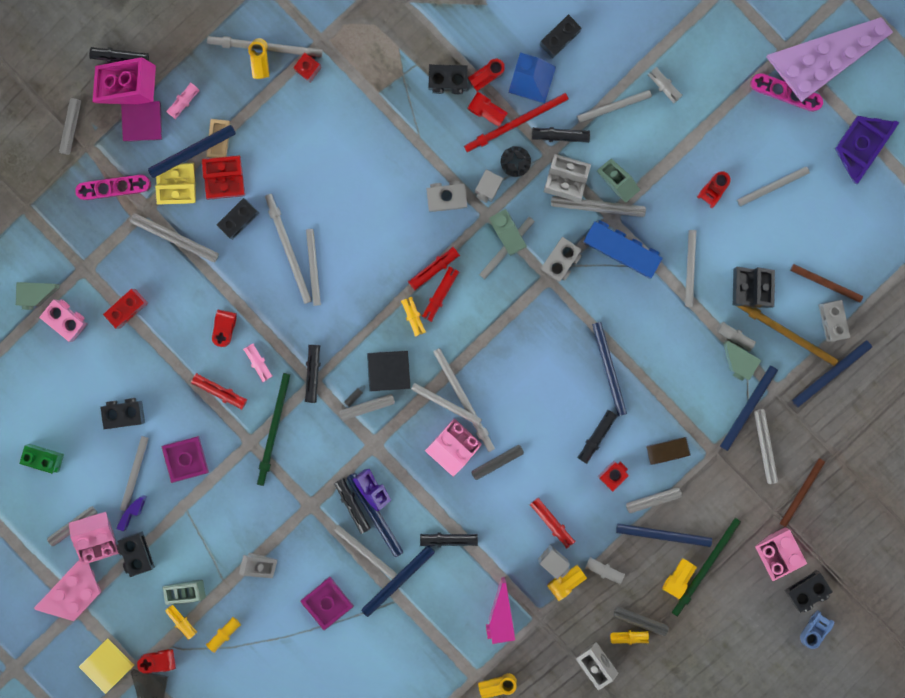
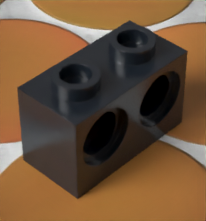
M568 14L540 41V46L553 59L581 32L582 28Z
M429 64V90H432L434 94H443L444 91H452V94H463V91H467L468 65ZM436 75H441L444 78L441 84L433 82V78ZM454 76H461L463 82L456 85L452 82Z
M243 198L216 225L233 240L259 212L247 199Z
M130 398L124 399L125 403L117 404V400L106 402V406L100 407L103 430L144 424L142 401ZM129 407H134L136 409V415L134 417L129 416ZM111 409H114L117 412V418L115 420L111 419L109 416V412Z
M143 531L117 541V551L124 559V571L126 574L129 573L130 577L155 568ZM128 541L135 543V550H130L127 547ZM134 559H138L141 561V568H136L134 566Z
M817 570L784 590L800 613L811 610L814 607L813 604L818 601L823 602L830 597L829 594L833 592L822 574ZM821 583V590L814 592L815 584ZM804 593L806 596L805 600L798 602L797 597Z

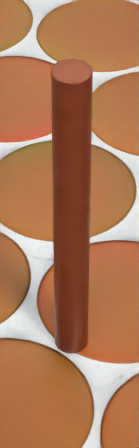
M793 264L790 271L859 303L863 299L862 295Z
M820 458L817 460L779 524L787 527L824 466L825 461Z

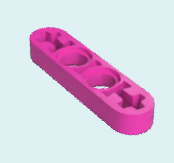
M759 73L751 79L750 84L754 91L799 108L814 112L823 105V98L817 93H813L806 98L808 100L816 98L818 105L811 107L812 103L808 101L802 104L800 100H792V90L788 84L766 74ZM762 78L763 83L768 84L769 81H771L772 83L770 84L768 91H766L767 86L761 85L760 87H757L758 83H756L755 80ZM775 84H780L783 88V92L779 95L773 92Z
M134 175L83 182L77 185L75 193L82 200L144 193L150 189L151 181L144 175ZM133 179L132 183H139L140 179L146 182V185H143V189L140 186H133L134 190L132 191L130 180ZM121 181H126L128 184V188L124 192L118 190V183ZM103 183L109 187V191L106 194L99 192V186ZM85 186L86 189H94L96 196H94V192H88L84 196L80 191Z

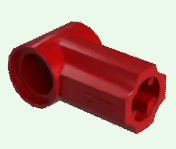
M498 58L490 60L488 64L468 77L469 82L478 92L503 75L504 63ZM493 64H499L502 69L498 73H493L490 68Z
M479 92L475 94L467 107L473 114L484 117L500 127L508 112L493 104L488 97Z

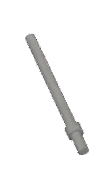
M208 36L207 44L222 45V48L239 47L248 49L252 42L232 39V37L223 36V38ZM267 43V51L298 55L306 53L309 56L322 57L323 53L322 49ZM253 45L254 49L263 50L261 45Z
M268 194L265 196L269 207L268 213L270 218L274 220L304 304L312 302L282 223L280 209L276 207L272 194Z
M441 349L435 350L433 353L464 409L477 416ZM473 423L479 440L482 439L488 452L494 450L495 447L488 436L489 432L481 423L479 426Z

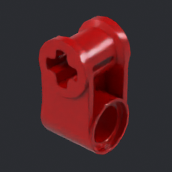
M724 171L715 173L699 192L697 198L703 199L710 205V208H713L731 182L730 175ZM718 175L725 177L726 181L723 186L718 185L716 182Z
M217 310L212 334V341L216 346L226 347L230 344L237 313ZM223 333L226 340L220 344V340H217V337Z
M173 649L144 654L137 662L138 670L142 673H152L176 669ZM146 659L147 662H151L149 667H147L146 664L143 665V662Z

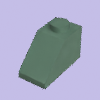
M613 159L607 161L597 170L610 188L625 203L640 191L633 178Z
M506 209L489 218L510 256L527 247Z
M16 282V305L22 306L24 310H33L34 306H41L59 289L60 284Z
M725 340L723 345L729 369L734 372L733 376L741 381L744 379L750 380L761 360L730 341Z

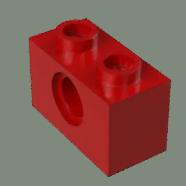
M130 289L103 315L115 329H121L148 302L136 289Z

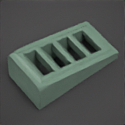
M203 580L162 587L166 605L198 602L206 598ZM188 587H189L190 597H188V593H187V588H188ZM180 588H181L182 598H180V593H179V589H180ZM172 589L174 590L175 599H172Z

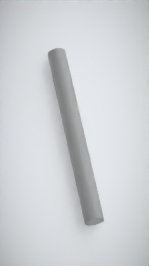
M650 90L583 113L578 115L577 118L579 123L651 98L652 95Z
M804 167L738 199V205L741 207L809 174V169Z
M528 217L518 229L521 236L535 222L532 218ZM505 246L502 247L479 274L483 279H486L508 252Z
M306 229L313 306L321 305L314 229Z
M689 230L685 307H693L696 230Z
M416 383L411 389L478 426L482 421L481 418Z
M141 436L120 510L126 511L129 507L148 443V437Z
M338 525L334 531L387 576L393 579L397 575L395 571L341 526Z

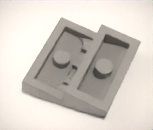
M554 154L544 192L581 202L591 164Z

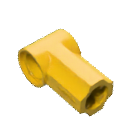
M262 38L254 39L248 47L252 77L256 79L270 77L267 56L268 45ZM253 45H261L263 52H256Z
M682 558L673 574L669 575L662 589L680 599L685 593L688 586L687 583L697 566Z
M576 565L563 578L560 576L558 579L554 578L551 580L547 587L555 598L560 601L568 596L572 589L586 580L587 577L581 568Z
M506 673L502 677L478 682L480 695L482 698H490L502 694H513L516 690L517 679L513 674ZM509 680L513 683V686L507 688L503 685V682Z

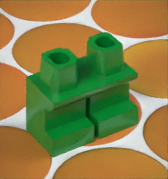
M27 444L24 446L19 464L51 474L54 472L58 473L64 454Z

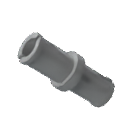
M657 67L648 74L659 87L658 90L660 92L663 91L673 104L683 96L671 84L672 81L667 79Z
M722 322L716 331L730 339L731 343L738 344L748 352L753 349L756 341L743 335L742 331L739 329L735 330L725 324V322Z
M591 557L585 569L601 575V578H607L618 585L622 583L625 576L624 573L611 568L609 564L606 563L604 565Z

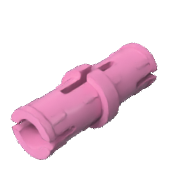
M190 82L181 95H177V99L166 112L176 120L186 106H190L189 103L200 90Z
M254 343L243 349L252 363L251 367L255 368L262 382L273 377L264 363V357L261 358Z

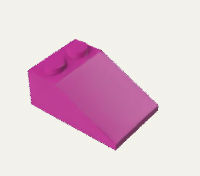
M141 57L95 66L92 102L105 104H143L153 102L156 65Z
M505 577L500 580L490 612L489 624H486L487 638L492 639V644L515 641Z

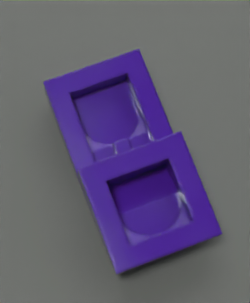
M364 469L353 478L361 494L376 511H380L391 501L384 485L377 484L370 469Z
M142 495L128 507L117 525V530H127L132 515L138 516L141 514L147 496Z

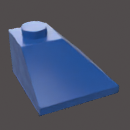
M520 52L508 93L545 104L556 66L540 58Z

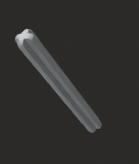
M552 196L551 198L552 207L644 217L646 214V207L584 199L581 202H576L559 196Z
M133 214L130 219L132 224L211 262H216L219 254L138 214Z

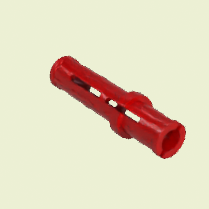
M452 246L440 257L438 255L433 263L410 279L408 283L416 291L442 269H447V266L460 257V254Z
M450 266L448 267L433 297L429 298L428 301L430 302L421 317L427 318L430 322L433 321L439 307L442 308L443 300L460 273L458 270H454Z
M198 373L194 375L191 381L192 385L222 399V402H228L240 410L247 403L248 399L235 394L232 389H226Z
M539 497L530 503V506L550 528L552 535L556 536L566 549L575 543V540L564 529L565 526L558 522Z

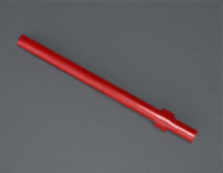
M564 93L485 135L477 136L476 140L464 145V148L468 153L479 146L483 147L492 139L569 100V98Z

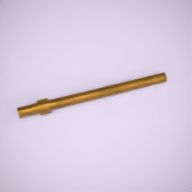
M736 306L748 313V316L752 319H758L831 365L835 366L838 359L761 313L760 309Z

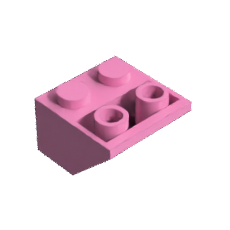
M453 419L425 452L454 477L466 465L482 443L457 420Z
M106 512L69 523L70 538L82 565L119 554L113 529Z
M786 527L768 535L755 546L772 581L807 564L790 529Z

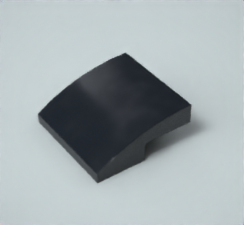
M759 267L756 269L733 268L732 305L753 308L774 307L775 270Z
M408 351L367 353L369 391L411 389Z

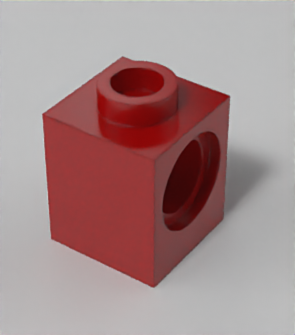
M306 53L302 55L293 67L299 75L310 83L322 68L317 61Z
M613 461L598 477L613 492L629 475L626 473L627 467L621 461L618 464ZM612 470L619 471L620 476L618 479L612 480L610 478Z

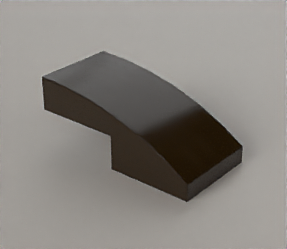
M687 437L646 446L651 465L691 455Z

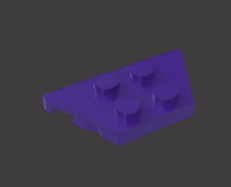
M856 116L834 149L854 184L860 182L900 122L864 116Z

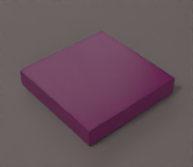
M160 101L143 104H121L124 142L162 140Z
M199 436L161 446L171 483L209 473Z
M328 577L300 600L323 630H326L354 607L331 577Z

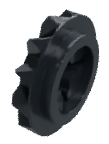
M512 146L506 149L501 156V167L509 176L520 177L527 173L531 166V157L528 151L522 147ZM514 153L517 159H524L519 162L518 170L515 164H508V162L513 160Z

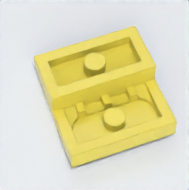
M181 163L156 177L157 204L196 203L194 163Z
M107 638L79 668L106 694L134 664Z

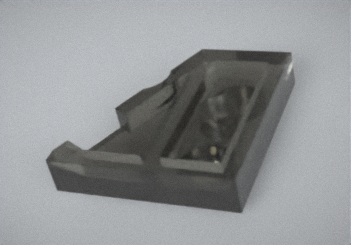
M135 669L131 670L137 698L165 697L169 676L142 673Z

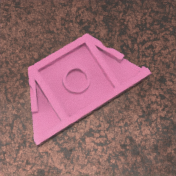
M79 559L34 609L75 621L101 593L90 564L82 565Z

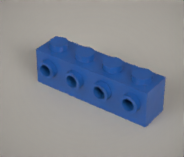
M601 220L598 223L594 221L582 243L649 279L653 277L663 259L659 256L660 252L653 248L645 249L642 247V242L634 238L632 241L625 238L626 234L617 229L615 232L608 228L609 225Z

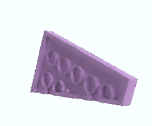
M880 17L769 54L766 58L799 100L803 102L886 39L893 31Z

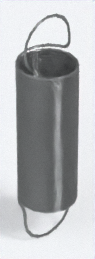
M357 388L344 401L345 405L350 407L363 392Z

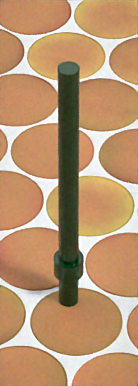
M283 373L263 459L262 462L260 461L258 468L260 472L257 485L264 486L267 472L270 471V459L291 374Z
M734 518L683 596L679 599V602L671 612L678 617L685 605L690 603L692 600L691 596L740 525V520Z

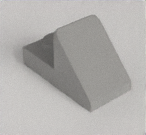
M254 553L243 555L239 574L251 577L273 578L277 560Z

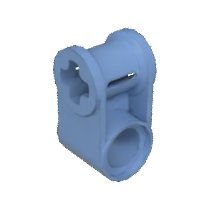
M816 611L800 634L801 643L810 649L818 648L825 636L833 628L834 621L828 620L821 615L820 611ZM813 634L814 641L807 643V637Z

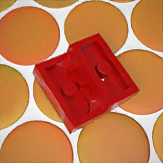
M240 156L202 159L207 200L245 196Z

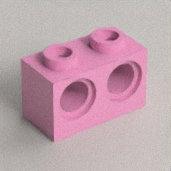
M53 300L39 318L68 342H73L87 325L84 321L85 317L77 311L75 313L69 309L70 305L64 300ZM56 308L61 310V316L58 319L53 314ZM71 320H74L76 323V328L73 331L68 327V323Z

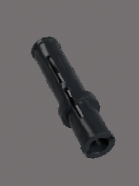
M91 47L89 52L90 59L105 60L107 63L141 57L149 61V53L113 50L111 47H108V49Z
M532 127V140L589 143L590 130Z
M308 345L304 402L317 403L319 367H321L319 362L321 345Z
M607 410L589 440L585 441L586 444L577 457L579 460L588 464L594 452L600 448L598 446L618 415Z
M342 478L333 483L340 494L341 502L347 507L360 534L370 530L371 527L354 498L355 494L351 492L345 479Z
M437 532V534H420V546H437V548H441V546H478V534H441V532Z

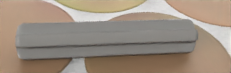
M71 98L69 100L59 153L70 155L81 106V100Z
M390 394L341 410L339 415L341 420L350 419L393 405L395 400L393 395Z
M677 487L626 504V508L629 513H633L681 498L682 493L680 488Z
M92 506L70 522L90 517L98 513L96 509ZM69 523L47 538L51 546H55L70 535Z

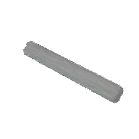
M757 409L754 411L766 479L768 484H775L778 482L766 414L764 409Z

